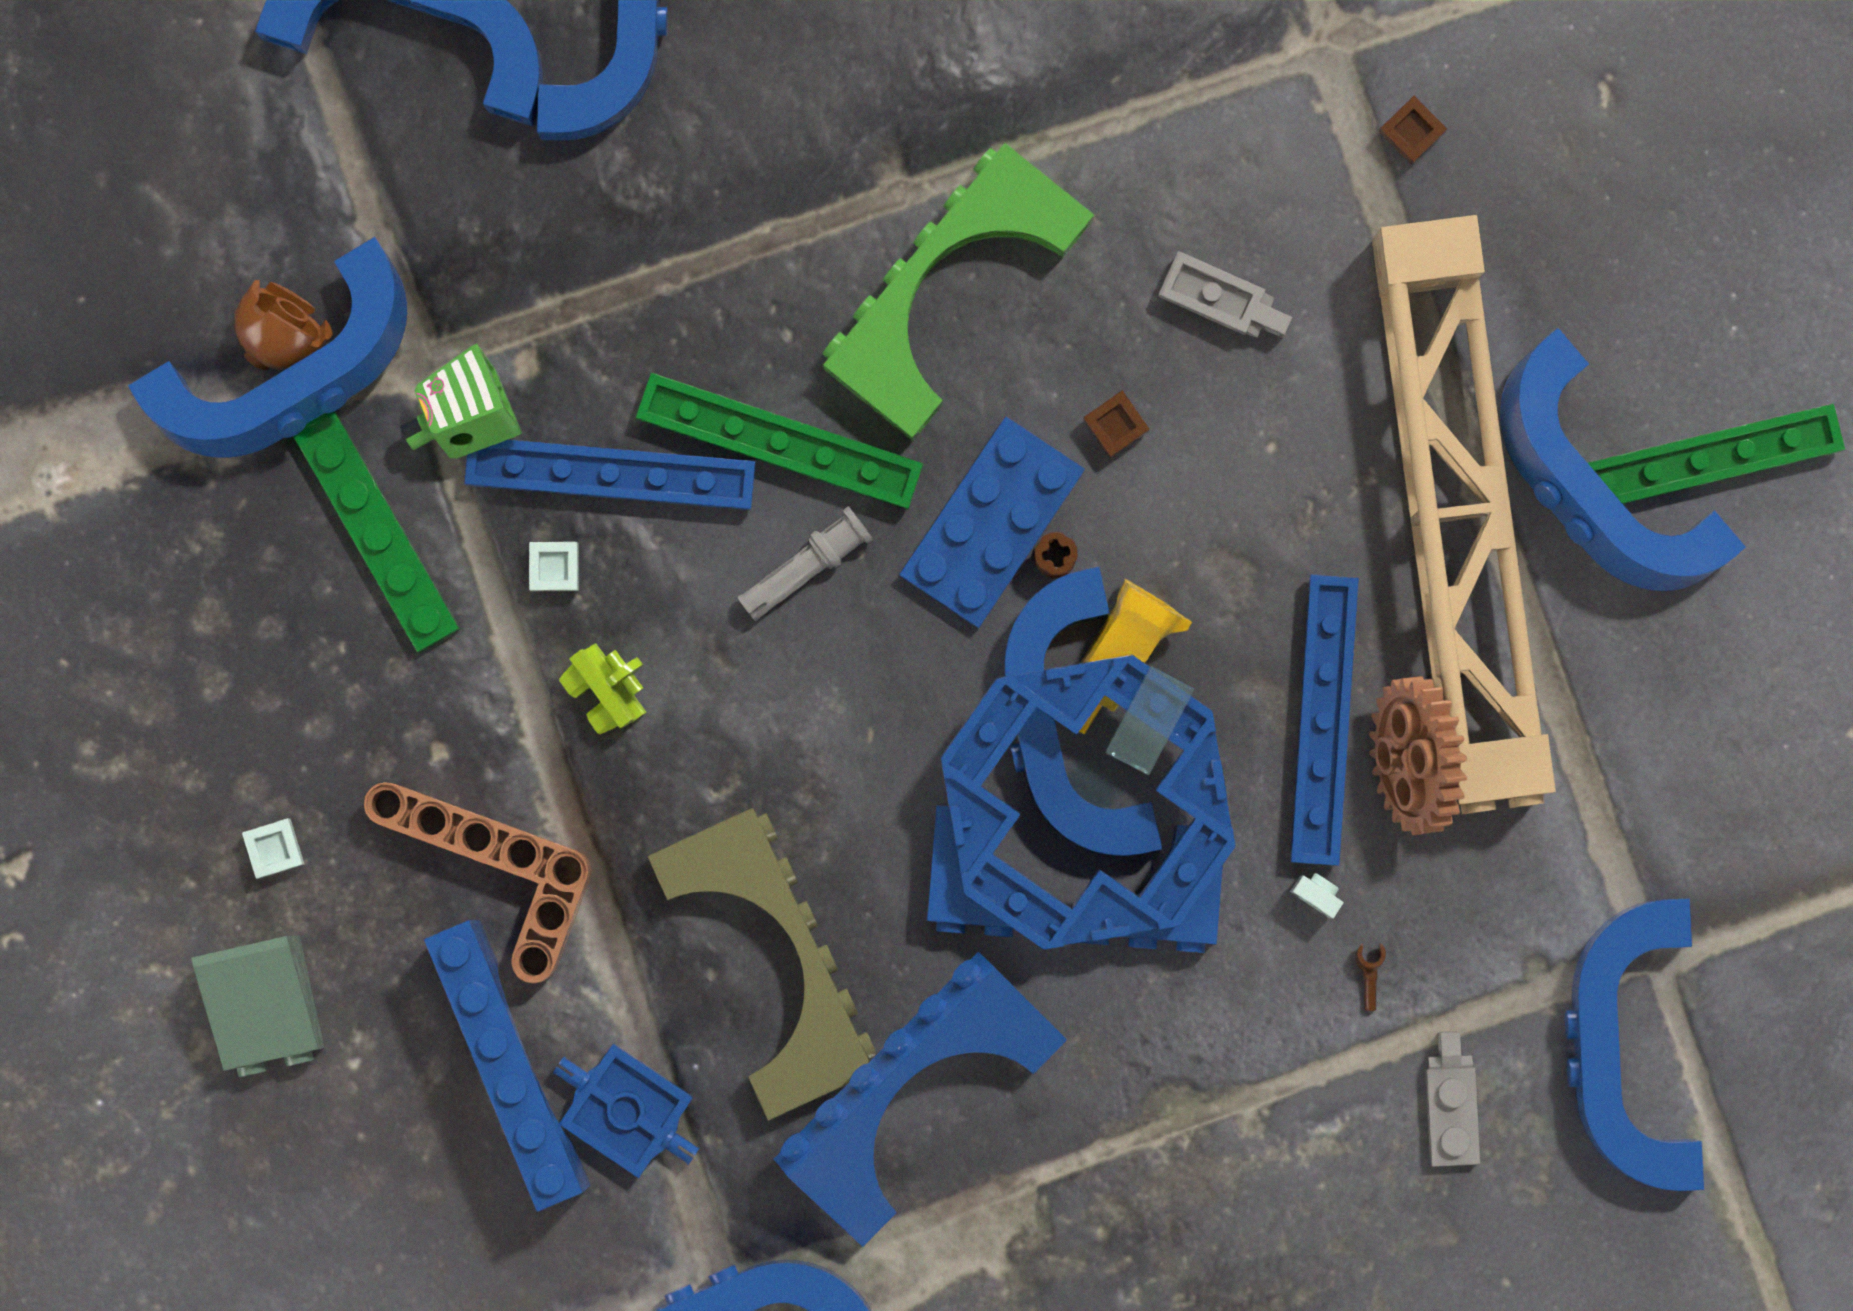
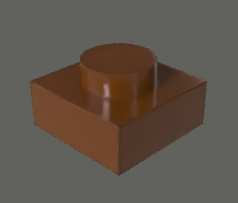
M1414 95L1378 132L1412 165L1447 131V128Z
M1123 390L1083 417V421L1109 458L1150 430Z

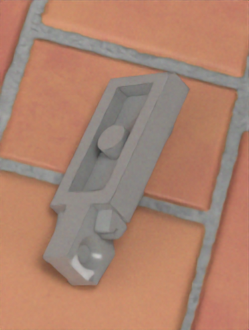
M1179 251L1158 297L1236 332L1243 335L1247 333L1256 338L1261 329L1284 338L1293 318L1271 308L1275 298L1266 294V289Z
M1438 1032L1439 1057H1428V1069H1425L1430 1166L1480 1164L1475 1067H1473L1472 1056L1461 1055L1460 1032Z

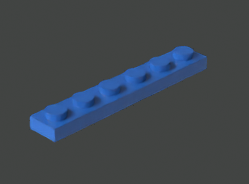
M505 440L467 455L464 484L466 486L752 510L756 462Z
M1323 575L1309 576L1290 862L1334 866H1339L1359 578Z

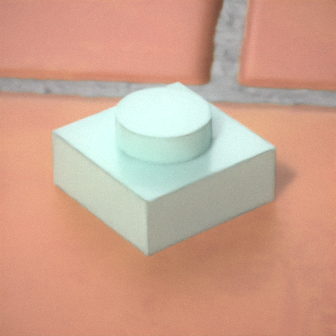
M529 542V590L579 591V543Z
M287 818L242 833L256 879L305 865L291 819Z
M1316 873L1311 880L1304 875L1299 876L1289 891L1328 918H1334L1344 903L1335 897L1339 888Z

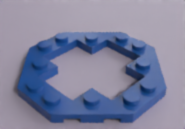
M1132 654L996 678L941 756L964 894L1043 950L1085 941H1097L1131 935V933L1180 926L1236 847L1223 769L1219 756L1213 711ZM1104 695H1106L1183 750L1155 790L1189 813L1194 819L1139 896L1098 869L1072 908H1070L993 854L1020 816V813L981 785L1036 707L1077 735Z

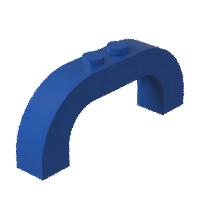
M266 0L255 32L263 41L307 54L319 19L331 5L339 0ZM386 0L470 27L483 35L490 43L494 56L493 73L483 101L486 111L533 126L538 110L539 85H543L541 59L527 24L507 0Z
M618 0L615 53L609 65L597 77L578 85H539L537 133L541 140H576L599 134L619 123L638 105L654 75L658 55V36H667L668 8L659 7L660 0Z
M376 237L334 261L350 289L352 308L346 326L332 342L243 396L227 402H208L195 397L185 379L168 361L128 385L141 409L158 429L176 445L195 454L216 458L237 457L257 452L282 438L297 435L305 428L307 423L320 415L340 409L347 402L348 398L370 385L386 369L400 346L406 327L407 299L405 289L396 268Z
M1557 328L1516 365L1505 384L1500 406V423L1505 446L1512 462L1521 476L1534 490L1537 500L1544 507L1549 508L1565 526L1571 540L1581 545L1598 565L1614 577L1630 585L1655 591L1679 590L1706 579L1736 557L1746 546L1716 511L1706 516L1686 533L1675 536L1655 533L1641 525L1568 441L1560 426L1558 418L1560 394L1566 384L1587 367L1589 363L1561 330Z
M1100 567L1081 570L1058 578L1046 585L1031 598L1017 617L1009 635L1004 661L1005 676L1044 670V658L1047 648L1062 630L1077 623L1109 616L1110 612ZM1036 707L1017 734L1019 743L1011 744L1010 749L1016 773L1025 771L1033 800L1050 826L1073 844L1103 855L1131 856L1161 850L1162 846L1152 802L1121 809H1104L1088 803L1076 793L1066 774L1055 721L1051 716Z
M1690 899L1654 900L1626 908L1607 920L1592 935L1579 957L1572 984V1010H1565V1033L1567 1039H1574L1575 1058H1568L1567 1060L1569 1087H1576L1578 1110L1587 1136L1599 1154L1615 1169L1636 1181L1660 1189L1672 1191L1704 1190L1702 1141L1696 1139L1656 1140L1649 1138L1631 1123L1622 1101L1617 990L1621 976L1627 966L1645 952L1661 948L1692 947Z
M787 1259L760 1263L740 1272L737 1271L735 1264L709 1275L711 1284L693 1291L691 1284H688L664 1295L667 1304L653 1310L754 1311L774 1303H789L800 1306L807 1311H872L857 1289L834 1271L811 1262Z

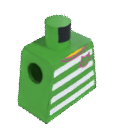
M477 343L417 384L415 394L423 413L400 425L407 443L413 450L435 439L448 457L452 459L463 457L522 434L499 375Z

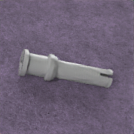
M849 506L843 510L844 516L821 533L814 531L808 539L809 545L763 578L755 586L738 596L741 604L755 621L759 620L771 608L783 601L825 568L829 567L831 570L835 567L837 569L842 565L841 559L863 542L870 544L874 541L871 534Z

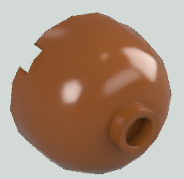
M254 280L241 299L234 317V328L238 341L246 350L244 353L245 358L253 366L267 371L269 368L284 371L324 347L333 335L331 326L326 319L320 326L311 318L309 314H313L316 309L293 291L273 282H269L266 288L263 289L260 288V280Z

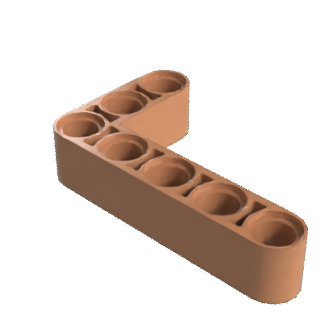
M383 782L369 789L365 796L364 808L367 816L376 824L539 883L513 951L511 964L517 977L525 982L538 983L552 977L558 968L591 878L592 869L587 857L575 849L397 784ZM386 791H393L400 799V809L391 818L382 817L376 807L377 799ZM437 807L445 815V826L438 834L430 835L422 828L421 819L426 810ZM483 824L490 831L491 839L487 848L476 852L468 846L466 834L473 825ZM522 840L532 843L536 850L534 862L526 868H519L513 863L511 858L513 846ZM565 857L575 858L581 866V876L575 883L570 885L560 882L556 875V866ZM549 902H556L564 910V921L555 930L543 927L539 919L541 908ZM532 947L540 948L547 955V967L540 975H531L523 967V955Z

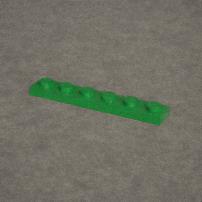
M654 373L650 374L636 415V419L906 510H909L923 468V463Z
M1833 403L1588 462V464L1622 504L1842 452L1845 450Z
M336 411L324 413L307 423L305 428L293 437L417 653H421L461 630Z

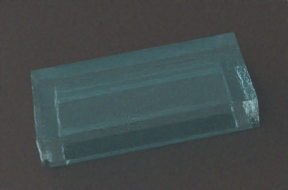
M1150 665L1105 752L1149 775L1187 705L1194 688Z

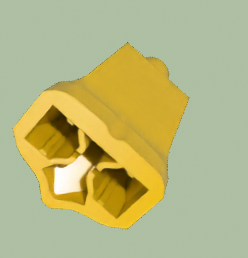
M1124 579L1112 612L1080 663L1131 654L1145 663L1156 645L1164 637L1171 633L1187 631L1192 621L1133 582ZM1104 695L1079 732L1086 733L1102 706L1114 712L1118 704Z

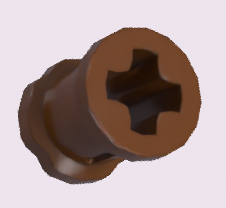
M1051 532L1044 535L1034 551V563L1037 569L1043 575L1050 578H1061L1067 575L1074 568L1078 557L1074 540L1066 537L1061 532ZM1057 543L1059 550L1067 549L1069 553L1068 556L1063 558L1061 567H1054V563L1051 560H1043L1042 555L1048 553L1049 544Z

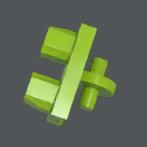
M595 643L585 650H579L569 658L573 664L563 673L559 681L568 694L574 698L581 696L590 688L601 703L586 715L588 721L598 734L605 733L618 726L622 728L647 713L635 697L637 693L644 689L634 675L644 665L639 657L626 664L616 650L605 656Z

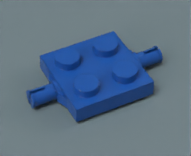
M615 1043L612 1044L600 1064L588 1071V1073L566 1059L565 1056L562 1058L559 1065L573 1073L574 1076L559 1066L555 1068L553 1074L576 1088L573 1103L559 1123L562 1127L637 1178H640L652 1158L664 1149L686 1162L687 1165L690 1164L694 1157L678 1146H681L694 1156L700 1148L677 1134L676 1131L680 1117L693 1099V1096Z

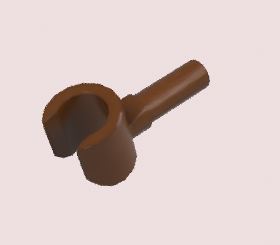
M1362 943L1356 951L1355 960L1359 968L1363 970L1364 1010L1376 1011V980L1378 979V969L1386 958V951L1384 946L1379 943V960L1376 963H1368L1362 955Z

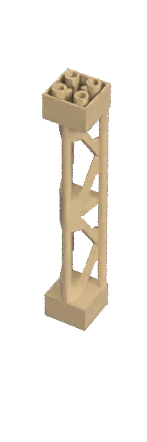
M1477 215L1381 227L1372 240L1383 312L1431 674L1434 688L1442 687L1443 689L1442 701L1451 700L1452 702L1449 715L1450 717L1459 718L1455 731L1457 735L1464 736V741L1459 745L1461 753L1467 756V761L1461 763V770L1467 776V781H1460L1459 783L1465 797L1464 799L1456 800L1458 805H1461L1462 814L1496 810L1495 801L1508 799L1509 808L1544 804L1543 794L1556 792L1548 734H1541L1479 278L1485 273L1478 218ZM1457 287L1424 356H1417L1408 293ZM1466 324L1485 466H1479L1423 399L1457 326ZM1429 446L1433 447L1481 504L1437 508ZM1486 516L1453 586L1448 587L1440 523ZM1496 551L1516 697H1512L1455 630V626L1489 553ZM1460 673L1469 680L1520 738L1469 744Z

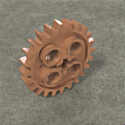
M1423 676L1392 680L1391 686L1383 687L1384 697L1376 699L1379 713H1372L1371 715L1373 722L1377 726L1376 731H1369V736L1375 742V749L1370 750L1369 755L1376 759L1377 764L1372 770V775L1379 776L1381 781L1378 785L1377 793H1385L1384 809H1393L1392 821L1393 823L1401 822L1402 831H1411L1412 835L1444 831V826L1453 824L1451 815H1457L1460 812L1456 800L1464 799L1465 797L1459 786L1460 781H1467V776L1461 770V763L1467 761V756L1461 753L1459 745L1464 741V736L1457 735L1455 731L1459 718L1450 717L1452 702L1451 700L1442 701L1443 689L1442 687L1434 688L1432 679L1424 680Z

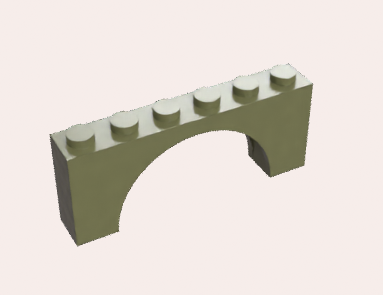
M751 808L647 857L667 900L698 892H722L742 897L755 903L772 915L782 925L796 947L804 976V1001L799 1022L782 1051L770 1063L748 1076L769 1121L848 1084L854 1071L863 1064H868L877 1055V1052L868 1033L865 1032L858 1035L851 1018L859 1013L848 989L845 988L838 992L831 974L838 971V967L827 944L818 948L810 930L819 926L807 900L798 904L790 886L797 884L798 880L788 858L784 857L778 860L771 842L777 840L778 837L767 813L758 816L755 809Z

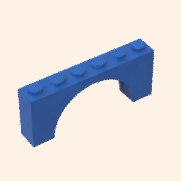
M937 805L927 921L937 922L936 931L965 934V925L972 924L984 925V935L1013 937L1014 928L964 894L949 806ZM1175 825L1170 851L1185 832L1188 825ZM1223 865L1180 926L1131 933V935L1120 937H1129L1128 947L1157 949L1158 940L1177 941L1176 951L1205 953L1206 944H1217ZM1109 939L1080 943L1109 945Z
M468 920L425 938L424 941L536 1211H541L583 1193L591 1186L573 1141L568 1139L558 1123L531 1066L502 989L497 959L481 921Z
M977 952L972 959L964 961L956 968L952 979L937 994L928 997L919 1007L918 1013L902 1029L896 1030L887 1038L884 1048L868 1064H863L854 1071L849 1083L834 1098L825 1101L818 1108L815 1117L800 1133L792 1135L785 1141L781 1152L774 1160L789 1179L864 1247L897 1213L884 1197L876 1178L874 1143L882 1115L900 1088L927 1066L944 1058L964 1053L983 1052L1004 1056L1016 1061L1034 1074L1067 1039L981 953Z

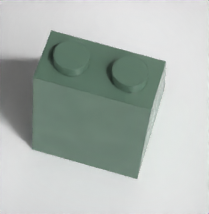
M300 935L284 936L191 958L224 1071L237 1068L238 1077L267 1071L265 1061L284 1057L285 1066H291L314 1060L312 1051L324 1048Z

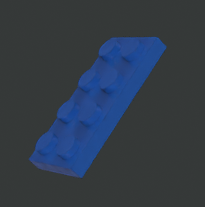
M1005 416L899 576L979 629L1085 469Z

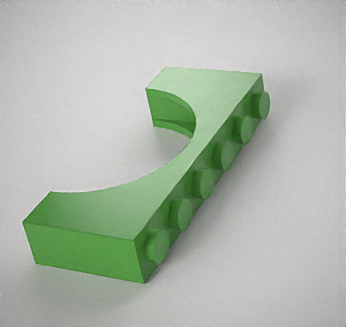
M1006 143L1003 144L998 152L990 148L982 156L973 169L979 174L967 189L962 185L955 189L943 205L949 212L937 226L930 221L913 242L918 247L907 263L900 258L883 278V281L888 284L886 289L877 300L871 295L868 296L853 315V318L858 323L850 333L845 336L839 332L822 353L828 358L823 364L824 371L912 442L943 406V400L930 388L920 374L914 362L908 339V321L911 306L918 288L931 269L945 256L964 245L978 240L999 237L1031 241L1044 246L1064 258L1093 222L1094 214Z

